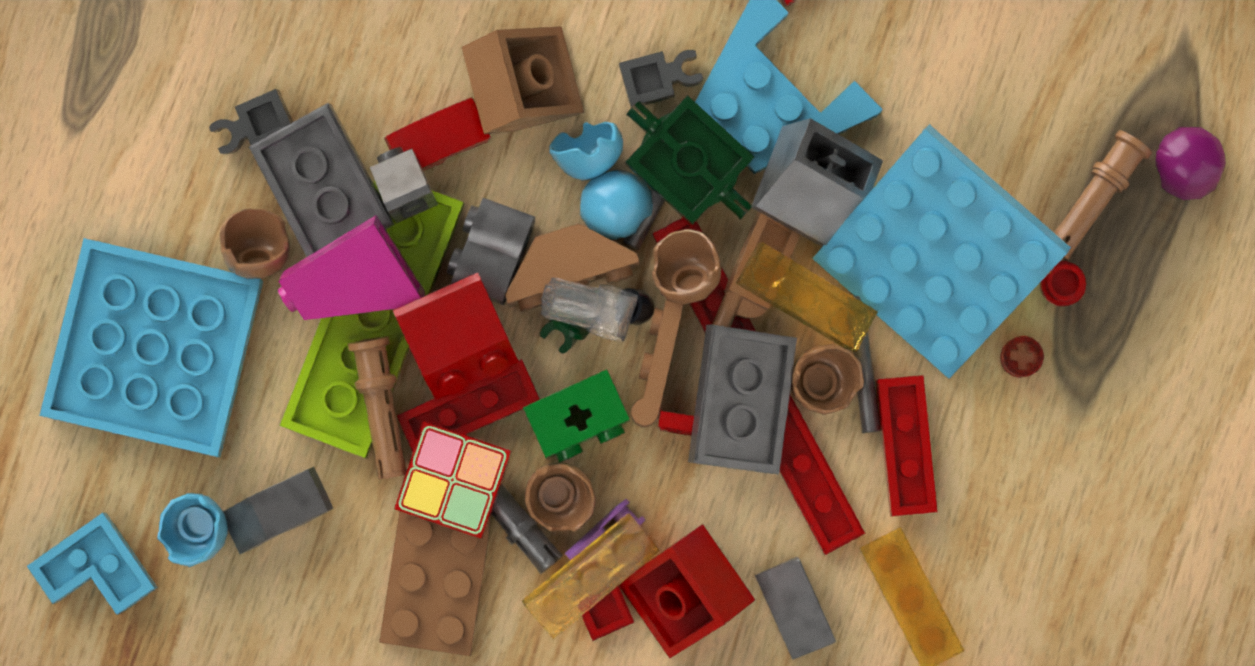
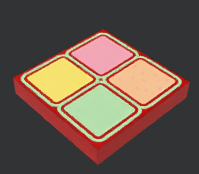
M424 421L394 509L483 539L512 451Z

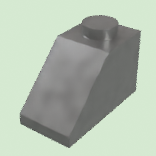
M402 147L389 150L377 157L378 164L370 167L384 205L396 223L438 205L413 149L405 152Z

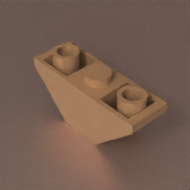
M575 224L535 237L505 296L510 307L519 305L521 312L545 305V296L562 291L564 298L589 291L588 283L598 279L606 278L607 284L628 279L633 276L632 269L639 267V259L636 252L581 224Z

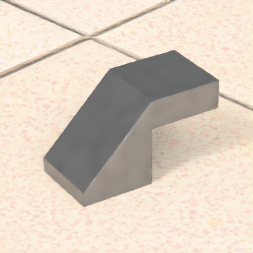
M312 467L244 499L223 512L227 520L228 531L239 554H242L279 534L310 522L332 510L333 506L315 468Z

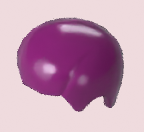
M1179 127L1165 135L1159 144V149L1156 151L1155 166L1161 178L1162 188L1167 193L1182 200L1201 199L1214 191L1225 170L1226 158L1221 142L1216 136L1202 127Z

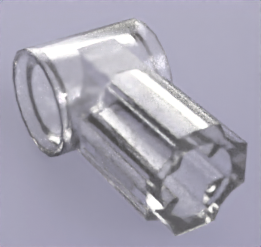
M552 277L550 282L545 285L543 291L541 315L547 319L585 327L590 333L606 339L623 342L627 336L638 296L627 290L610 285L600 284L598 288L578 282L575 283Z

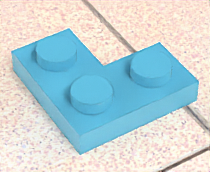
M101 513L27 565L52 604L58 603L92 579L116 615H119L158 588L107 513Z

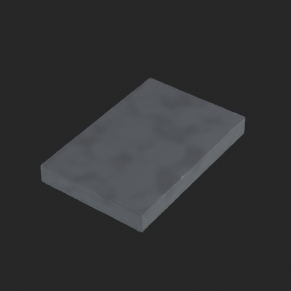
M327 103L249 146L306 257L377 215L385 229L395 225L331 104Z
M706 325L688 458L689 463L779 475L797 338L718 325Z

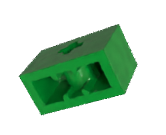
M607 369L523 407L545 458L549 459L556 456L558 463L584 452L580 444L597 437L600 444L624 434L625 431L622 425L630 422ZM578 406L581 412L590 410L592 417L586 420L587 429L579 431L576 425L567 427L565 421L572 417L570 410L573 407Z

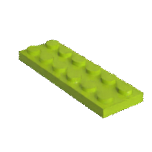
M374 181L373 184H374V186H375V188H376L378 194L380 195V192H379V190H378V187H377V185H376V182ZM433 190L432 192L438 203L437 206L399 223H396L392 218L395 225L386 229L424 288L425 296L431 294L465 205L462 201ZM395 309L321 318L280 423L281 427L363 458H368L372 447L368 414L364 396L359 394L355 387V382L359 378L354 352L349 351L348 343L388 336L390 344L386 346L390 373L396 375V380H398L409 351V345L394 315L393 310Z

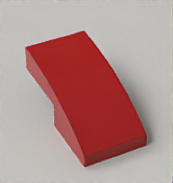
M471 97L417 120L387 135L384 140L389 150L402 147L405 152L413 149L422 170L425 171L443 164L447 158L487 143L491 136L490 134H484L477 106Z

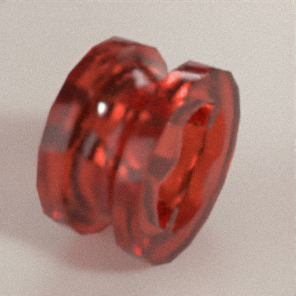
M1028 336L1015 337L1006 342L1000 353V362L1005 372L1017 378L1028 377L1036 373L1044 360L1041 345L1035 339ZM1018 344L1025 345L1026 353L1033 354L1034 357L1033 363L1028 362L1025 364L1027 367L1025 370L1018 369V361L1010 359L1011 350L1013 352L1017 351Z

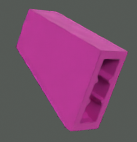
M377 215L283 271L278 281L282 286L278 289L282 301L291 312L298 310L304 320L397 309L425 296L424 288Z

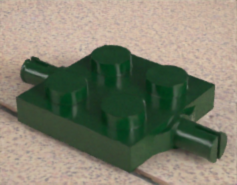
M688 95L672 112L659 119L640 101L634 105V109L631 108L626 115L646 133L640 147L626 160L625 165L690 225H693L708 208L718 204L720 201L739 220L751 209L752 204L743 198L733 187L739 174L751 163L754 156Z

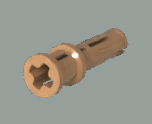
M1118 130L1115 134L1116 142L1102 162H1095L1091 172L1094 176L1054 231L1062 240L1066 238L1065 243L1071 247L1069 252L1062 258L1063 260L1069 261L1074 250L1114 194L1127 190L1130 185L1128 179L1142 159H1149L1152 155V151L1144 143L1129 133Z
M388 336L348 343L349 351L354 352L359 378L355 382V387L359 394H363L366 404L378 479L405 475L407 472L393 402L392 388L395 387L397 380L396 375L390 373L386 346L390 344Z

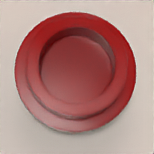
M1060 261L1040 282V290L1049 303L1059 307L1070 306L1078 302L1084 295L1086 278L1083 271L1076 264Z

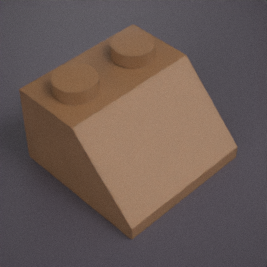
M561 26L495 30L461 47L484 134L519 131L584 113Z

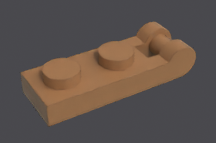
M666 299L664 310L659 308L654 310L649 334L658 336L654 354L644 353L639 379L647 380L644 397L637 400L631 409L632 420L640 427L652 426L658 418L684 306L682 303L671 302Z

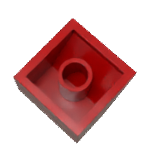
M478 272L393 310L421 374L435 400L447 395L456 394L466 386L486 377L498 375L508 367L519 363Z
M703 524L618 582V585L669 659L725 625L755 601L751 592Z

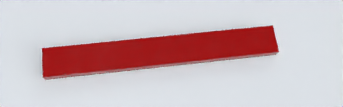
M682 217L652 233V236L657 244L671 232L684 229L703 231L697 221L690 225ZM722 267L720 282L705 300L689 304L704 333L706 332V325H712L725 295L724 290L728 283V278ZM735 316L730 327L756 331L750 319H743ZM790 394L779 472L823 554L827 555L866 533Z

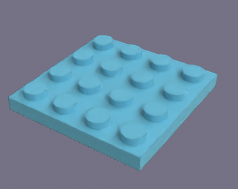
M929 124L849 215L827 245H823L812 259L854 296H859L864 305L950 379L1062 260L1071 247Z
M84 238L39 416L221 458L263 280L246 279L237 276L233 272Z

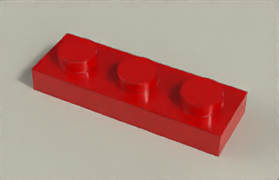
M518 360L519 363L508 367L498 375L486 377L466 386L456 394L447 395L438 400L434 398L396 415L412 452L416 446L424 421L468 435L523 410V407L540 400L523 360Z
M924 375L878 379L876 383L890 517L938 512Z

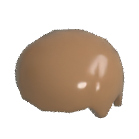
M247 208L231 214L220 229V250L228 269L237 276L246 279H264L281 271L289 258L290 241L284 220L266 209Z
M691 229L671 232L654 247L652 278L656 288L668 301L690 304L705 300L719 284L721 278L719 254L715 244L705 233Z
M833 344L818 345L806 350L793 367L791 381L793 397L806 410L822 415L848 408L857 392L864 385L861 362L850 350Z
M560 462L541 466L532 474L527 482L524 501L530 517L548 531L571 530L575 532L581 529L593 516L596 495L591 479L582 469L572 464Z

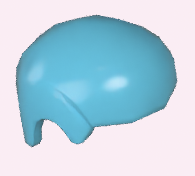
M605 121L593 126L586 122L583 124L582 134L577 138H572L564 132L559 133L551 142L549 153L567 175L582 181L590 180L606 173L616 163L623 151L622 133L614 123Z
M609 171L591 179L581 193L580 216L589 229L610 240L626 238L635 234L641 222L652 214L653 204L650 188L637 175L627 171Z
M187 493L172 499L161 513L157 539L169 553L168 559L172 563L191 567L212 559L224 546L228 535L227 520L219 505L209 496Z

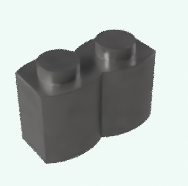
M485 198L482 199L479 208L471 206L463 226V231L469 233L463 250L455 248L447 268V274L453 275L451 284L478 272L491 301L504 305L506 302L505 294L517 273L535 224V216Z

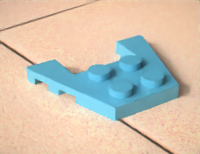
M749 0L695 101L754 156V159L747 166L753 174L766 169L782 126L811 118L833 132L842 134L856 125L876 118L883 110L854 81L822 112H819L756 46L788 16L789 12L777 0Z

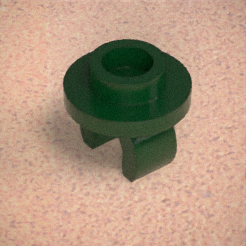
M554 304L548 313L550 321L543 326L540 336L545 339L553 330L561 331L565 341L558 351L564 354L576 344L577 340L585 339L590 333V326L587 322L588 317L581 308L574 304Z

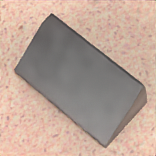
M799 557L790 559L755 575L792 660L836 642Z

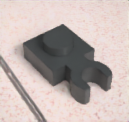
M685 50L676 56L674 62L666 63L663 51L620 62L619 68L630 108L634 109V105L638 101L645 106L674 98L673 84L679 83L685 87L699 85L703 81L702 73L689 76L682 71V65L685 62L697 59L696 51Z
M274 89L235 106L239 116L238 120L220 119L213 122L209 129L214 133L220 132L223 129H228L231 132L232 138L230 143L218 148L220 154L227 155L237 152L242 147L244 140L248 139L250 145H253L291 124L293 121L280 90Z

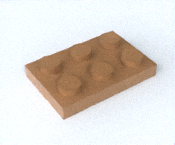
M399 511L379 643L471 656L492 519H489L484 537L480 539Z

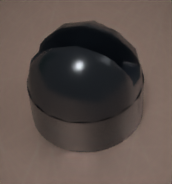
M623 289L617 295L614 303V312L617 319L627 325H641L648 322L653 316L655 309L652 297L641 289Z

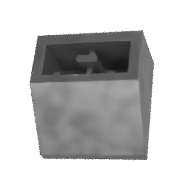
M811 118L782 126L751 208L823 247V245H827L844 221L873 189L883 160Z

